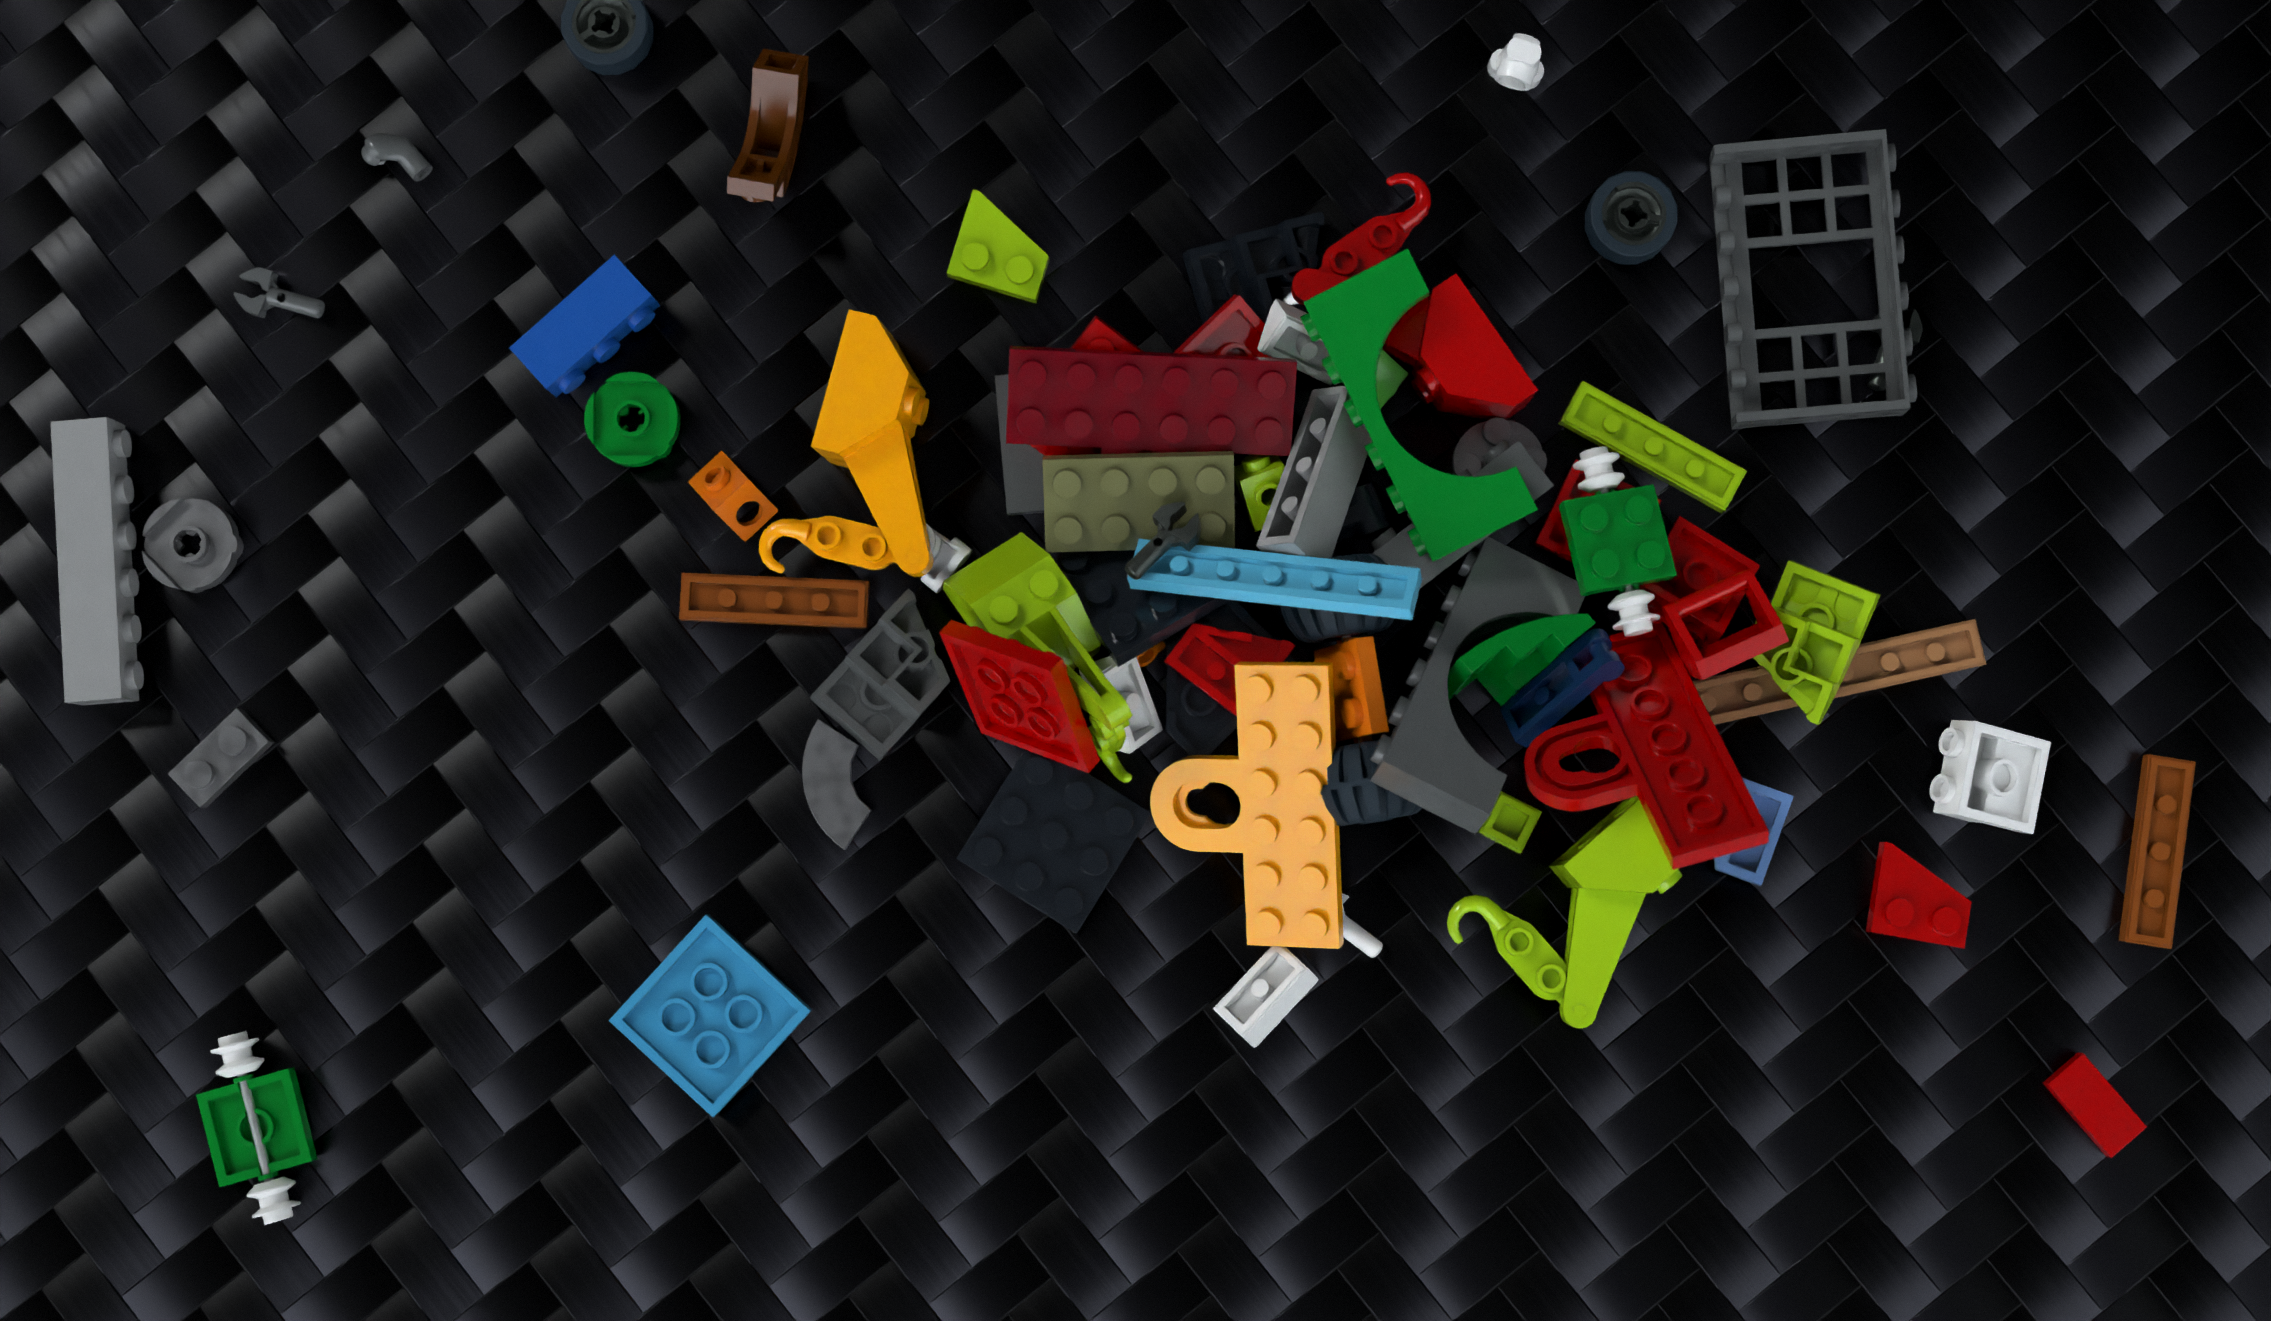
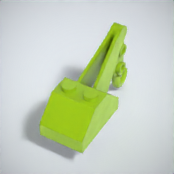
M1021 532L943 581V590L968 626L980 627L988 633L1006 639H1015L1023 645L1043 652L1050 651L1062 658L1067 666V673L1074 692L1080 701V707L1091 714L1089 719L1092 725L1088 729L1092 733V740L1098 755L1119 781L1123 783L1130 782L1132 775L1124 769L1115 752L1123 747L1126 737L1124 728L1130 725L1128 719L1132 718V712L1122 695L1107 680L1093 661L1092 657L1099 653L1101 644L1091 626L1077 592L1051 555ZM1076 667H1078V669H1079V670L1082 672V674L1087 678V680H1088V681L1091 683V685L1096 689V691H1095L1083 678H1081L1073 669H1075Z
M1638 796L1623 800L1549 865L1560 880L1568 888H1571L1564 961L1530 923L1502 910L1497 903L1488 897L1480 895L1466 896L1457 901L1449 911L1447 920L1448 931L1457 944L1463 941L1459 931L1461 917L1468 912L1480 913L1489 923L1497 951L1535 995L1546 1000L1558 1001L1562 1020L1575 1028H1586L1594 1022L1646 893H1654L1658 890L1661 894L1672 887L1683 876L1678 870L1679 868L1672 870Z

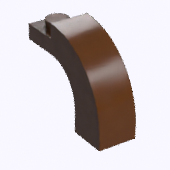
M763 49L752 69L751 106L746 136L741 152L727 177V194L741 196L750 202L774 201L776 196H784L794 167L803 123L809 56Z

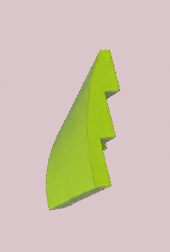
M1788 561L1771 605L1784 626L1789 642L1753 658L1772 675V679L1782 691L1788 693L1804 711L1807 719L1811 723L1819 725L1846 675L1881 594L1795 561Z

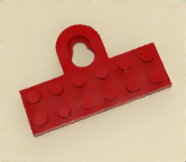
M1663 623L1652 624L1653 630L1641 635L1625 637L1624 632L1610 635L1609 638L1612 642L1611 651L1616 652L1620 656L1624 664V671L1615 680L1603 682L1589 694L1599 715L1550 728L1531 742L1525 754L1524 765L1526 783L1532 794L1542 803L1564 811L1588 810L1638 796L1672 870L1769 843V830ZM1595 748L1609 750L1620 759V762L1613 769L1602 773H1591L1584 770L1568 772L1559 765L1562 758L1567 755Z

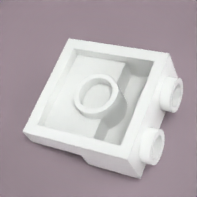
M1951 720L1950 728L1945 729L1939 739V750L1944 755L1941 774L1935 776L1930 785V797L1935 801L1933 812L1969 822L1984 823L2019 833L2033 834L2051 742L1978 721Z

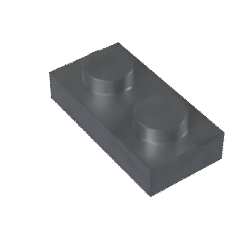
M236 708L168 775L200 808H207L274 741L243 709Z

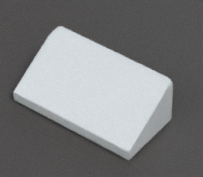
M1275 299L1270 308L1257 349L1271 358L1296 359L1297 370L1331 386L1333 382L1326 368L1322 366V359L1330 355L1322 339L1312 342L1300 318L1307 313L1279 299Z
M1111 656L1095 661V663L1107 680L1122 695L1132 712V718L1128 719L1130 725L1124 728L1126 737L1123 747L1119 750L1130 754L1161 732L1163 728L1137 657L1118 667ZM1080 671L1081 677L1096 691V689L1091 685V683Z
M1271 946L1213 1009L1251 1046L1257 1047L1317 983L1318 978L1286 947Z

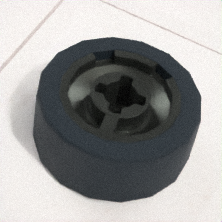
M567 0L561 14V33L573 56L586 69L601 75H620L636 68L647 57L653 43V22L642 0ZM607 21L613 22L612 29L614 31L609 35L606 31L600 30L601 25Z
M1624 171L1609 177L1595 191L1585 212V232L1591 246L1603 258L1617 264H1639L1652 259L1671 239L1677 225V204L1671 190L1659 178L1643 171ZM1624 212H1635L1638 215L1639 221L1633 227L1628 226L1629 220L1625 215H1622Z

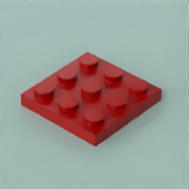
M950 620L939 633L980 732L1090 773L1100 759L1092 740V733L1088 729L1081 711L1080 701L1069 679L1067 666L1062 658L1053 652H1043L1023 645L1015 639H1006L988 633L980 627H971Z

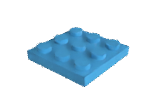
M706 914L609 1021L707 1113L715 1117L809 1015L812 1009L710 914Z

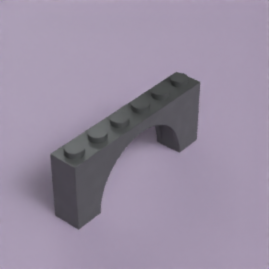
M1486 537L1478 552L1471 549L1463 559L1457 574L1465 578L1460 587L1453 584L1440 609L1448 613L1443 624L1438 621L1434 623L1423 647L1431 651L1426 661L1418 658L1406 681V684L1413 687V690L1408 699L1400 696L1388 722L1396 725L1391 737L1382 735L1370 761L1378 764L1370 780L1371 782L1474 834L1478 832L1491 815L1507 775L1487 763L1475 752L1460 732L1454 720L1447 689L1448 673L1452 658L1468 644L1496 635L1520 624L1545 617L1578 614L1585 596H1581L1576 580L1490 537Z

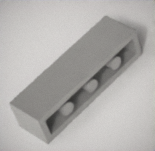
M1345 386L1315 389L1312 391L1256 547L1261 552L1318 558L1332 557L1368 454L1364 445L1372 442L1365 425L1355 428L1343 402L1351 399Z

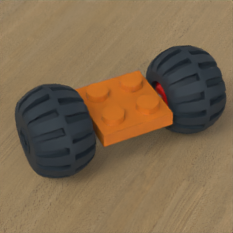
M1352 554L1328 558L1387 565L1381 557L1374 554ZM1281 605L1286 624L1298 640L1305 643L1337 641L1335 645L1313 651L1314 662H1333L1336 743L1353 740V744L1335 748L1332 764L1327 768V785H1323L1321 792L1327 810L1338 826L1388 821L1396 817L1418 813L1422 807L1370 781L1378 765L1370 761L1379 742V740L1372 741L1371 735L1388 732L1389 729L1373 636H1362L1388 629L1392 625L1394 618Z

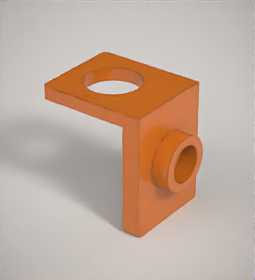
M720 451L688 481L710 508L744 542L751 538L778 512V509L723 451ZM749 501L758 502L759 511L754 519L745 523L737 521V511L744 503Z

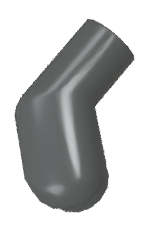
M375 133L366 138L365 145L361 150L363 159L372 166L383 165L386 160L398 161L415 182L426 178L433 168L415 145L405 136Z

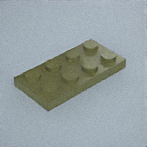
M1233 451L1043 455L1046 552L1136 550L1139 539L1151 540L1157 534L1158 526L1154 524L1152 515L1161 506L1176 502H1185L1187 512L1178 521L1174 522L1172 530L1185 527L1188 521L1198 513L1201 522V534L1196 545L1235 548Z

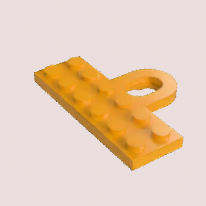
M1239 662L1234 665L1239 756L1191 755L1183 757L1166 767L1155 780L1151 791L1150 808L1153 820L1162 835L1182 849L1197 852L1243 853L1247 945L1339 949L1344 944L1339 826L1327 810L1321 795L1323 785H1327V768L1332 764L1333 753L1336 748L1333 662ZM1210 782L1226 784L1239 797L1241 805L1239 817L1234 823L1224 825L1215 823L1206 815L1195 814L1187 803L1190 791L1193 789H1203Z

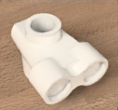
M1514 34L1504 49H1498L1491 55L1488 62L1489 74L1499 84L1510 89L1527 91L1535 88L1540 83L1544 74V67L1540 62V41L1530 35Z
M926 524L934 563L932 569L921 577V581L938 594L943 589V581L952 576L971 555L972 549L957 537L950 541Z

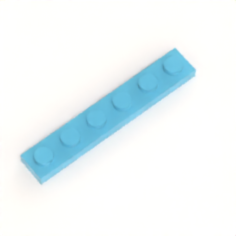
M1139 539L1134 556L1150 540ZM1195 545L1190 552L1182 546L1171 547L1140 579L1135 580L1129 576L1127 577L1131 589L1407 620L1413 619L1422 581L1420 568Z

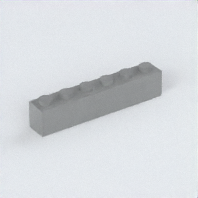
M108 417L52 421L51 441L65 703L83 706L139 701V689L144 684V672L141 663L137 661L136 643L141 639L142 630L140 620L135 615L134 596L139 591V579L136 570L132 568L131 551L135 549L137 543L136 530L133 523L130 522L129 503H132L134 500L133 482L130 476L127 475V457H130L132 452L131 437L124 424Z

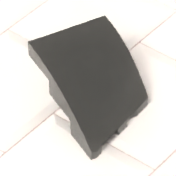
M909 588L883 614L878 623L849 652L844 661L810 697L815 704L879 761L950 682L944 664L935 652V643L929 629L926 630L916 606V597Z

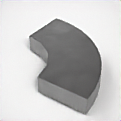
M818 719L809 735L803 756L802 779L804 792L809 808L819 826L837 845L846 850L872 811L858 797L852 782V761L859 745Z

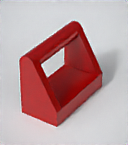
M1749 568L1661 607L1679 656L1689 676L1704 680L1789 642L1781 620ZM1745 591L1757 624L1698 649L1681 618Z

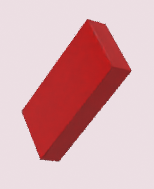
M2077 1052L2043 1082L2045 1087L2107 1157L2112 1158L2147 1128L2144 1122L2084 1053Z

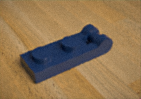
M1595 628L1582 635L1500 708L1515 742L1528 748L1538 735L1550 729L1600 684L1615 680L1623 673L1624 664L1620 656L1616 652L1611 651L1612 642L1604 629Z

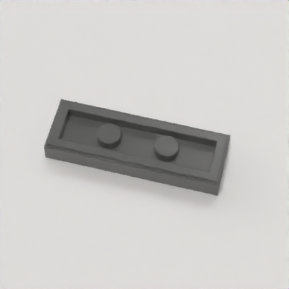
M1009 374L996 375L995 386L1007 515L1044 513L1043 454L1028 444H1006Z

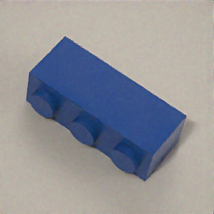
M613 255L509 349L545 389L557 398L562 392L569 394L578 388L586 378L584 373L597 361L603 363L615 355L621 346L619 341L632 330L638 332L645 328L654 319V310L660 304L625 265Z

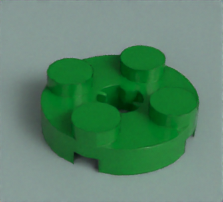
M624 372L613 375L605 381L606 384L601 386L596 393L593 392L586 404L584 425L587 436L599 453L614 463L626 467L646 466L670 454L673 444L679 435L681 415L678 403L667 387L650 375L639 372ZM630 408H640L638 414L641 416L645 415L644 424L638 425L637 431L628 432L629 427L627 425L621 426V417L629 416Z

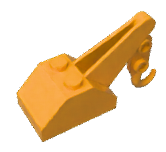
M848 310L811 447L831 464L849 468L878 527L836 516H823L805 520L780 519L775 521L761 535L759 554L762 562L770 570L777 573H783L785 567L773 557L772 546L778 538L783 536L796 538L822 558L868 570H881L895 563L908 575L921 577L932 569L934 558L931 551L911 438L915 435L917 425L922 426L926 420L929 399L925 398L926 391L897 341L875 315Z

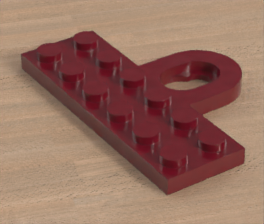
M1010 346L1006 444L1101 448L1100 454H1125L1152 450L1158 453L1233 451L1234 454L1289 456L1292 445L1297 361L1296 359Z

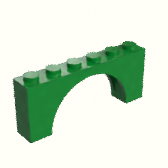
M1406 249L1304 301L1303 303L1308 313L1300 318L1312 342L1322 339L1330 355L1322 359V362L1333 384L1336 385L1343 381L1351 399L1343 402L1352 423L1355 428L1365 425L1372 439V442L1364 446L1375 469L1379 471L1386 467L1394 485L1386 488V491L1397 513L1400 514L1407 510L1415 525V528L1407 531L1419 557L1429 553L1434 562L1538 509L1517 466L1504 472L1486 476L1466 477L1444 473L1423 464L1410 455L1397 442L1387 427L1380 410L1376 385L1381 351L1387 337L1399 319L1418 302L1430 296V292L1409 250Z

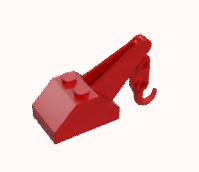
M1408 172L1396 173L1386 179L1388 186L1406 184L1414 190L1416 195L1414 204L1404 212L1377 216L1370 219L1331 245L1325 251L1322 266L1318 270L1306 268L1299 271L1295 275L1291 287L1292 296L1295 301L1304 305V301L1394 256L1412 229L1420 224L1428 215L1431 206V193L1426 183L1417 175ZM1456 273L1433 288L1430 296L1418 302L1399 319L1387 337L1382 349L1412 367L1411 373L1415 379L1411 381L1415 392L1425 404L1432 402L1438 411L1485 420L1495 417L1507 420L1525 408L1538 391Z

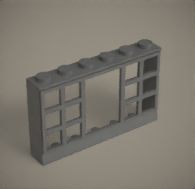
M1886 129L1714 145L1709 160L1732 429L1903 416L1911 408L1910 403L1916 402L1917 385L1915 375L1907 373L1906 356L1912 355L1913 340L1911 329L1903 328L1902 310L1908 309L1909 295L1906 281L1899 282L1898 264L1904 262L1905 250L1902 235L1895 236L1894 218L1900 216V195L1898 189L1891 190L1890 172H1895L1896 149L1894 143L1887 144ZM1865 152L1868 184L1833 187L1831 155ZM1820 156L1823 188L1789 191L1786 159ZM1776 160L1778 193L1744 195L1741 163ZM1869 195L1872 228L1837 231L1834 198ZM1824 199L1827 232L1792 235L1790 202ZM1779 203L1782 236L1748 239L1745 206ZM1873 238L1880 319L1755 330L1748 249ZM1881 330L1883 363L1849 366L1846 333ZM1835 334L1838 367L1804 369L1801 336ZM1790 337L1793 370L1759 373L1756 340ZM1885 374L1887 401L1852 403L1850 376ZM1839 377L1841 404L1807 407L1805 380ZM1794 381L1796 408L1762 411L1760 383Z

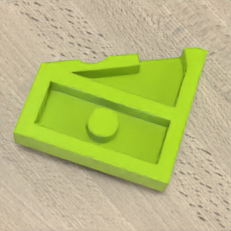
M973 189L947 270L948 278L1036 304L1049 264V256L980 191Z

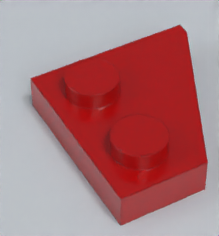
M1193 623L1164 662L1237 717L1234 665L1239 662H1283L1295 645L1286 640H1275L1254 636L1249 633L1222 630L1212 626Z
M1879 842L1866 932L1965 949L1972 901L1894 844Z

